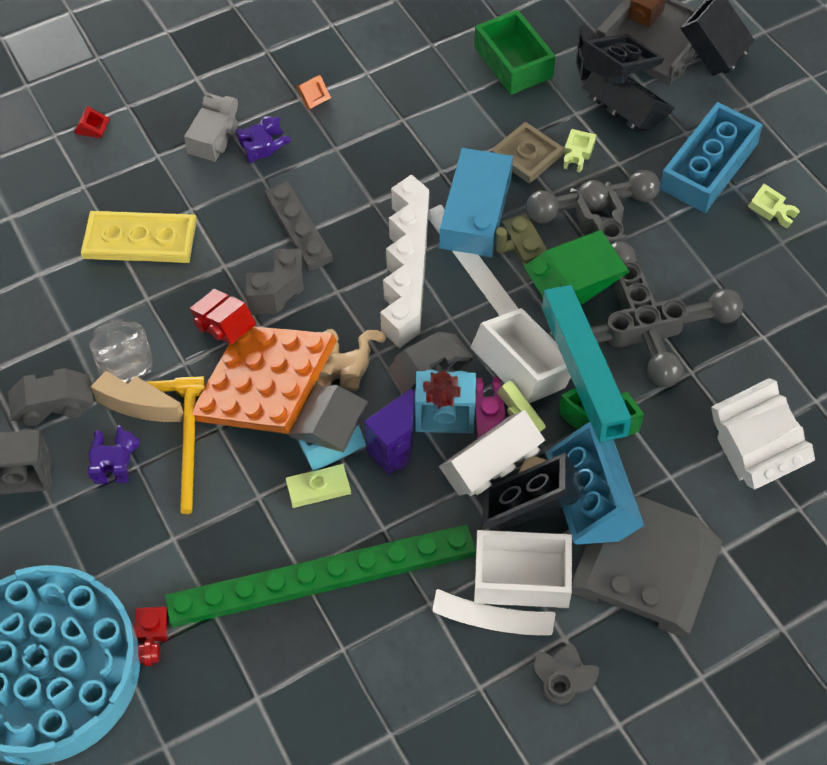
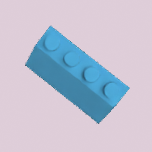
M589 422L545 452L548 460L566 453L583 478V498L572 505L562 507L570 534L572 535V541L576 545L619 542L644 526L614 439L599 443Z

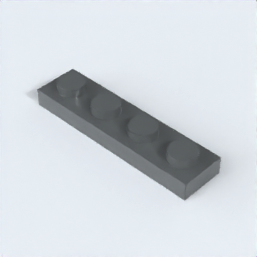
M287 181L264 190L265 198L295 249L301 248L303 263L307 270L311 271L333 262L330 250L289 182Z

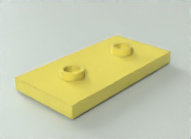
M90 211L81 249L82 259L189 263L197 222L196 215Z

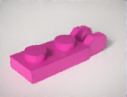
M493 377L492 390L494 391V397H483L484 382L482 378H476L475 418L477 439L505 420L504 401L497 393L501 388L499 377Z

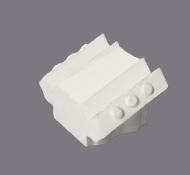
M768 378L711 407L713 420L719 431L717 439L739 481L744 479L747 486L755 490L815 461L813 446L805 441L803 427L795 420L787 404L786 397L779 395L777 381Z

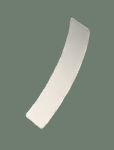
M440 589L436 590L432 608L434 613L461 623L514 634L551 635L555 621V612L522 611L477 604Z

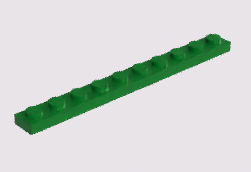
M468 524L166 594L169 620L172 628L475 557L476 550Z

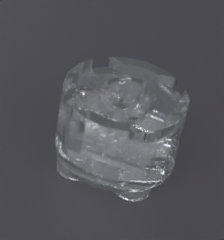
M117 318L99 326L93 333L94 338L92 342L90 340L89 346L100 375L108 371L128 384L135 376L142 378L153 369V355L144 328L131 320V323L125 322V319Z

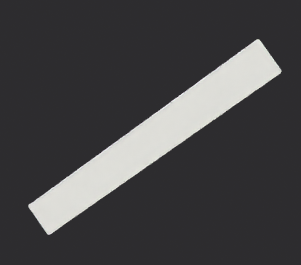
M442 205L430 209L428 218L439 234L445 211ZM452 251L499 316L518 309L479 255Z

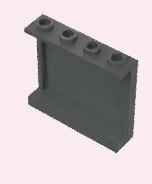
M624 0L598 27L596 34L604 38L627 33L664 57L665 59L661 65L642 71L670 85L676 77L682 76L686 65L689 62L693 63L698 55L680 29L697 9L678 0H666L664 11L648 28L628 18L631 0Z

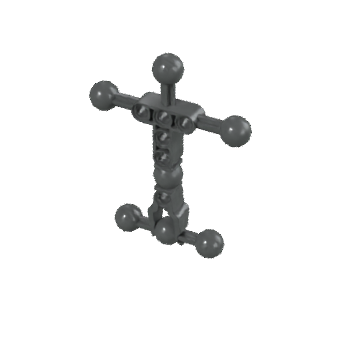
M641 169L634 172L628 179V182L614 185L609 181L604 184L598 180H589L582 183L578 190L571 188L570 194L555 196L553 193L544 190L532 193L525 205L526 213L532 221L546 224L554 220L558 211L576 208V215L583 234L588 235L602 230L629 270L628 274L614 282V290L622 310L612 313L608 318L607 324L594 326L591 329L597 343L607 341L609 345L616 348L645 342L651 357L647 364V374L653 384L659 387H671L678 383L684 372L682 361L677 355L667 352L662 338L678 335L682 331L684 323L711 317L720 323H732L742 314L744 309L743 299L738 292L732 289L715 291L708 302L686 306L682 301L676 299L655 302L642 269L637 264L635 250L627 243V236L623 235L622 217L624 207L620 201L621 198L630 196L637 202L646 203L654 200L661 188L660 180L654 172ZM608 206L611 218H600L599 215L591 213L600 212ZM550 332L549 336L555 341L552 332Z

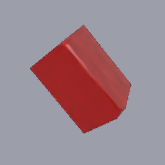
M87 106L80 117L74 133L101 138L110 118Z

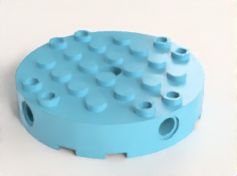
M43 565L16 570V574L0 580V761L17 765H42L61 761L86 750L98 742L115 726L124 714L135 692L140 672L139 642L124 606L112 590L95 580L92 575L80 570L63 566Z

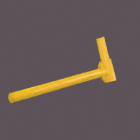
M205 376L147 381L148 384L162 392L176 391L181 397H184L180 512L182 514H191L193 511L195 417L192 413L196 404V396H200L206 386Z

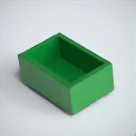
M518 9L475 26V50L510 95L554 78L556 56Z

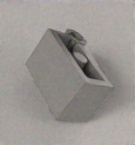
M207 92L203 98V108H201L189 127L184 139L188 154L216 162L220 153L225 151L230 136L236 133L238 121L235 118V114L238 109V100L230 96L220 97Z

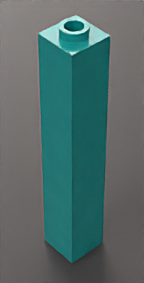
M572 285L544 290L542 311L598 442L627 437L631 416Z

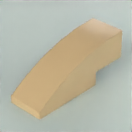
M105 371L91 386L96 402L124 415L159 422H182L184 420V413L180 402L137 376L127 384L108 371Z

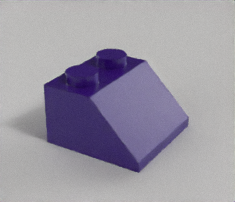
M409 389L364 421L366 451L388 475L396 469H403L412 458L415 431V392L412 389Z

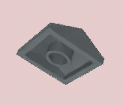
M338 385L315 386L294 423L289 436L344 453L368 406V402Z

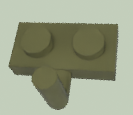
M526 213L502 221V227L496 230V252L502 254L514 250L523 266L547 250Z

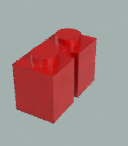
M213 289L189 308L194 316L193 323L200 332H207L216 340L221 339L229 344H233L256 325L245 302L232 296L229 297L227 294Z

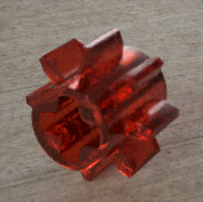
M446 370L437 373L431 372V382H423L426 402H432L438 409L448 405L453 407L454 397L461 396V387L457 386L458 376L452 377Z

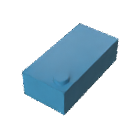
M717 102L663 170L660 190L706 213L758 145L763 124Z
M468 148L461 149L440 225V249L492 258L496 243V230L500 227L512 179L513 156Z

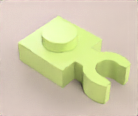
M571 129L564 150V169H567L570 163H576L578 165L577 172L582 171L584 159H590L596 141V134Z
M766 184L762 185L748 205L749 208L769 221L775 216L778 218L780 225L785 228H789L793 222L787 215L795 219L800 212L795 206L783 204L786 197Z

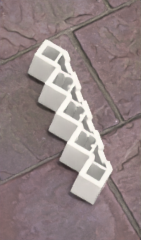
M413 175L408 176L391 188L392 209L396 213L389 217V238L394 243L386 248L387 269L392 274L383 279L384 300L390 305L380 312L381 332L398 348L404 346L420 334L429 218V189Z

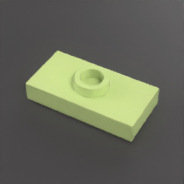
M508 381L497 391L508 407L507 412L509 416L525 410L539 432L546 428L544 422L512 381Z
M344 464L286 477L293 508L351 494Z

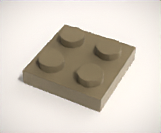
M524 122L491 149V152L513 156L512 172L530 184L563 156L564 147L527 122Z

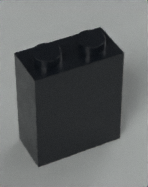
M705 0L680 28L713 76L722 72L724 74L731 72L737 66L736 62L749 52L748 48L755 41L728 0Z

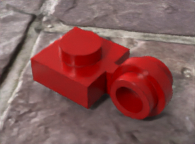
M167 607L135 608L134 630L138 642H145L138 645L139 662L145 663V666H153L154 663L160 662V644L155 642L168 641L169 614Z

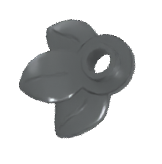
M568 644L561 648L554 657L539 651L534 662L535 674L544 683V694L549 701L555 704H566L573 699L576 693L588 692L596 683L599 675V667L594 665L581 666L579 654L573 644ZM562 685L565 688V692L557 693L553 687Z

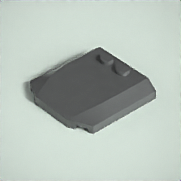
M634 496L644 526L619 542L587 544L572 580V594L598 604L599 599L659 622L657 628L688 639L723 541L699 518L644 497Z

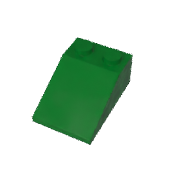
M602 230L546 250L523 266L542 297L544 290L572 285L580 305L629 273V270Z

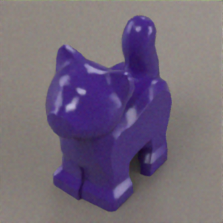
M264 116L259 124L250 126L245 130H236L238 142L242 149L245 148L247 152L245 155L249 163H253L259 158L269 157L274 151L291 142L289 136H281L276 140H273L271 137L283 134V130L280 128V117Z
M119 425L115 436V446L102 445L104 435L102 431L96 430L93 433L94 440L88 453L90 461L88 466L89 478L95 484H108V478L105 473L113 472L116 483H128L129 472L127 468L130 463V454L140 446V439L134 436L131 431L123 430L121 425Z

